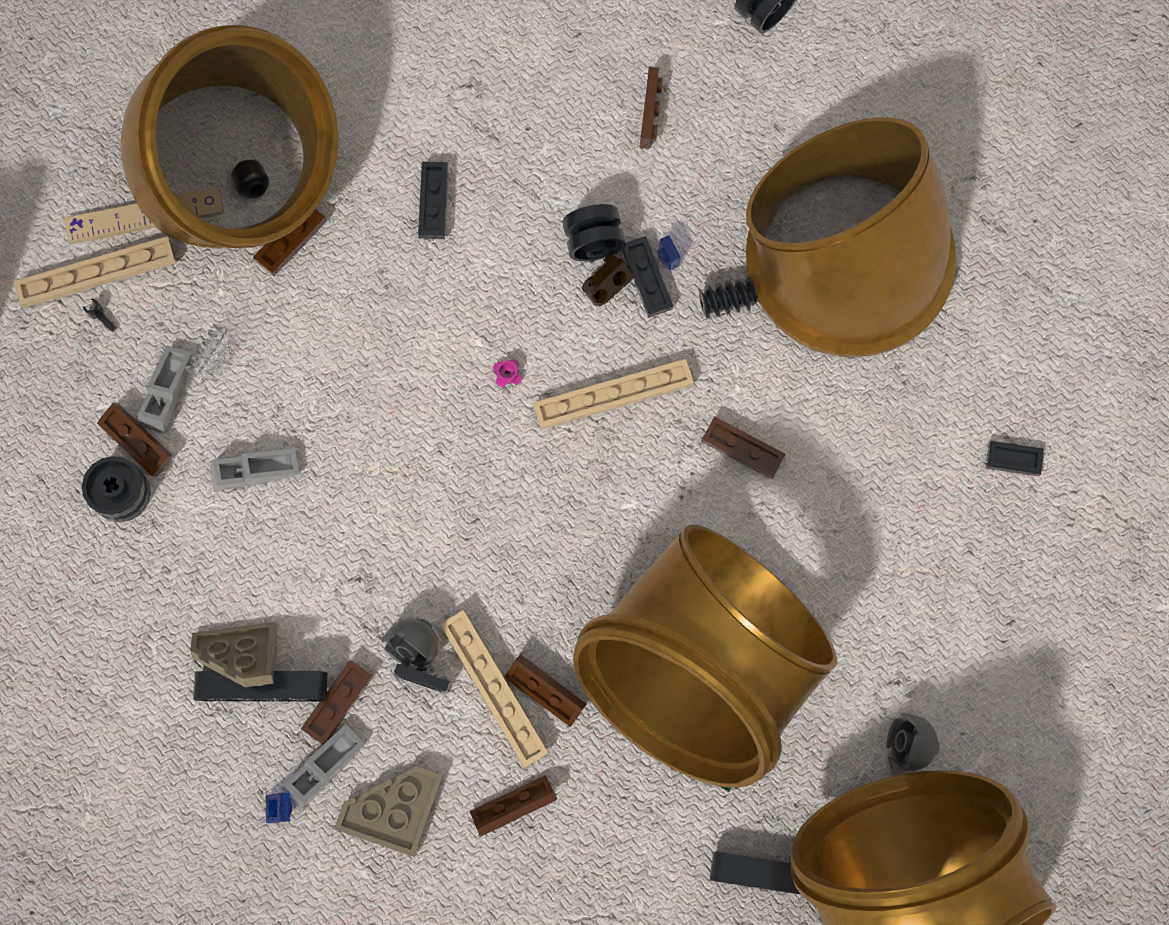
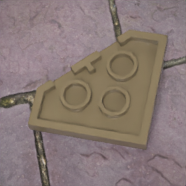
M275 622L192 633L190 647L192 659L244 687L273 684L276 625Z
M415 766L345 801L334 830L415 857L443 775Z

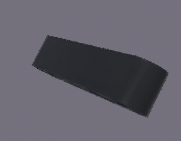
M196 671L193 700L204 702L327 701L328 672L274 671L273 684L244 687L216 671Z
M713 852L710 881L801 895L792 879L791 863Z

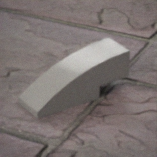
M166 346L146 387L147 395L137 414L139 424L144 428L162 433L166 432L186 381L193 356L192 352Z
M295 448L242 453L240 457L213 459L210 464L214 491L253 486L299 475Z
M345 724L305 761L304 766L284 783L282 791L302 810L364 747L365 742Z

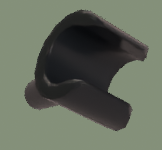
M91 299L96 305L93 310H87L83 306L84 311L90 318L98 319L111 332L117 329L105 316L103 308L97 300Z

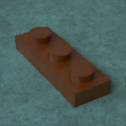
M649 67L640 139V148L650 149L651 140L656 141L658 125H653V117H659L660 101L655 100L656 93L662 92L663 78L658 77L659 68Z
M315 209L295 230L282 238L265 244L253 256L254 261L274 277L327 221L326 217Z
M112 403L97 422L152 477L158 476L173 457L119 403Z
M715 416L701 440L706 445L773 479L786 455Z
M521 654L515 659L505 675L508 681L569 727L575 723L587 705Z
M350 660L327 691V701L318 703L300 729L324 745L374 676Z
M545 775L469 812L481 837L556 801L557 797Z

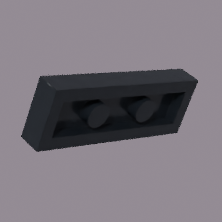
M422 162L418 237L420 239H445L448 162Z
M644 236L626 242V246L622 251L629 270L635 277L633 280L647 317L650 318L673 310V304L647 237Z

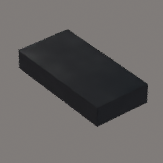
M990 441L988 443L986 469L1039 477L1042 471L1044 449Z
M398 663L394 670L397 678L443 694L449 693L450 681Z

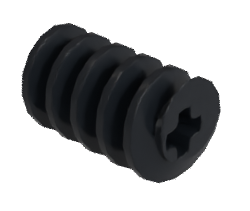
M751 277L746 278L745 285L741 279L735 281V286H733L731 281H726L724 289L720 283H716L714 291L710 285H705L704 293L699 287L700 304L706 319L710 318V311L712 310L717 317H720L721 309H724L726 314L730 315L731 307L733 306L737 313H740L741 305H745L747 311H751V304L757 303L756 291Z

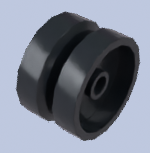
M736 0L734 9L745 19L751 17L750 24L763 34L782 20L796 0Z
M597 204L582 207L570 212L562 220L565 235L570 238L567 242L569 255L575 261L586 262L604 259L610 253L613 255L619 253L626 246L623 230L618 228L621 224L618 208L613 205Z
M116 456L101 458L92 464L84 474L82 492L85 501L90 508L108 521L118 523L131 521L141 515L149 503L151 495L149 481L133 463L125 458Z

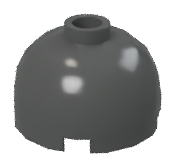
M400 619L389 628L382 638V643L385 641L387 643L384 649L393 659L409 667L410 662L418 666L416 669L418 671H426L438 653V638L432 629V625L424 619Z
M903 713L901 714L903 717L895 719L889 729L887 748L892 747V757H887L893 768L917 771L927 767L935 755H937L939 741L934 727L926 719Z

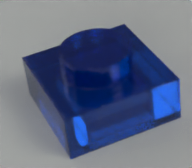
M670 235L661 238L659 249L657 250L661 263H666L669 270L679 267L681 257Z
M290 793L266 795V824L290 822L292 812Z

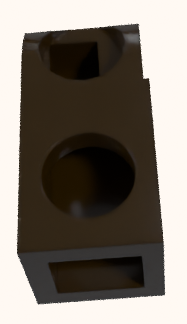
M611 253L603 260L605 264L595 275L586 279L582 285L583 292L594 306H601L607 303L635 278L626 264Z

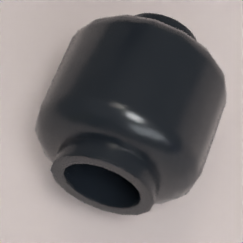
M253 159L243 160L232 170V182L241 196L253 199L261 197L266 192L269 186V177L259 161Z

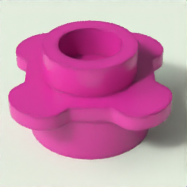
M511 359L510 361L506 360L494 364L493 370L497 374L496 384L499 387H505L506 384L511 383L517 385L522 381V376L518 373L519 362L517 360ZM506 371H509L510 374H509V375H505V372H506Z

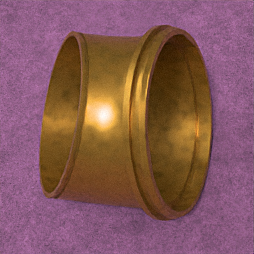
M244 25L211 27L198 31L177 43L138 85L131 96L123 119L120 140L121 158L128 186L137 205L145 216L155 224L154 226L166 235L180 242L199 247H256L282 238L295 230L313 213L324 197L332 180L338 155L336 113L328 89L311 62L293 45L268 31ZM232 86L256 92L274 102L285 112L299 134L303 148V166L296 189L278 212L258 224L230 229L206 222L189 211L179 201L169 187L161 170L156 146V123L158 111L180 95L205 87Z
M878 117L857 120L829 129L807 140L786 154L763 176L751 194L746 208V222L749 228L746 241L748 277H751L753 280L757 300L767 316L786 335L798 343L821 353L834 356L864 357L877 355L903 346L916 338L935 320L942 310L954 282L956 248L949 222L947 200L936 163L923 133L912 123L897 118ZM837 175H857L879 180L900 191L889 204L873 216L838 234L801 243H783L766 238L770 223L781 205L797 190L816 180Z
M688 525L647 569L610 614L595 617L584 626L575 645L573 664L578 681L589 700L603 717L634 745L664 765L693 779L716 786L737 788L752 785L761 780L776 766L782 750L781 734L813 691L831 670L836 667L837 655L832 642L816 618L800 599L768 568L721 534L703 526Z
M947 770L921 771L896 775L857 787L831 800L811 815L796 834L791 849L790 869L795 887L808 902L816 906L823 925H1043L1057 908V905L1052 902V899L1037 878L1024 852L1029 841L1030 830L1023 808L1015 796L1002 784L974 773Z

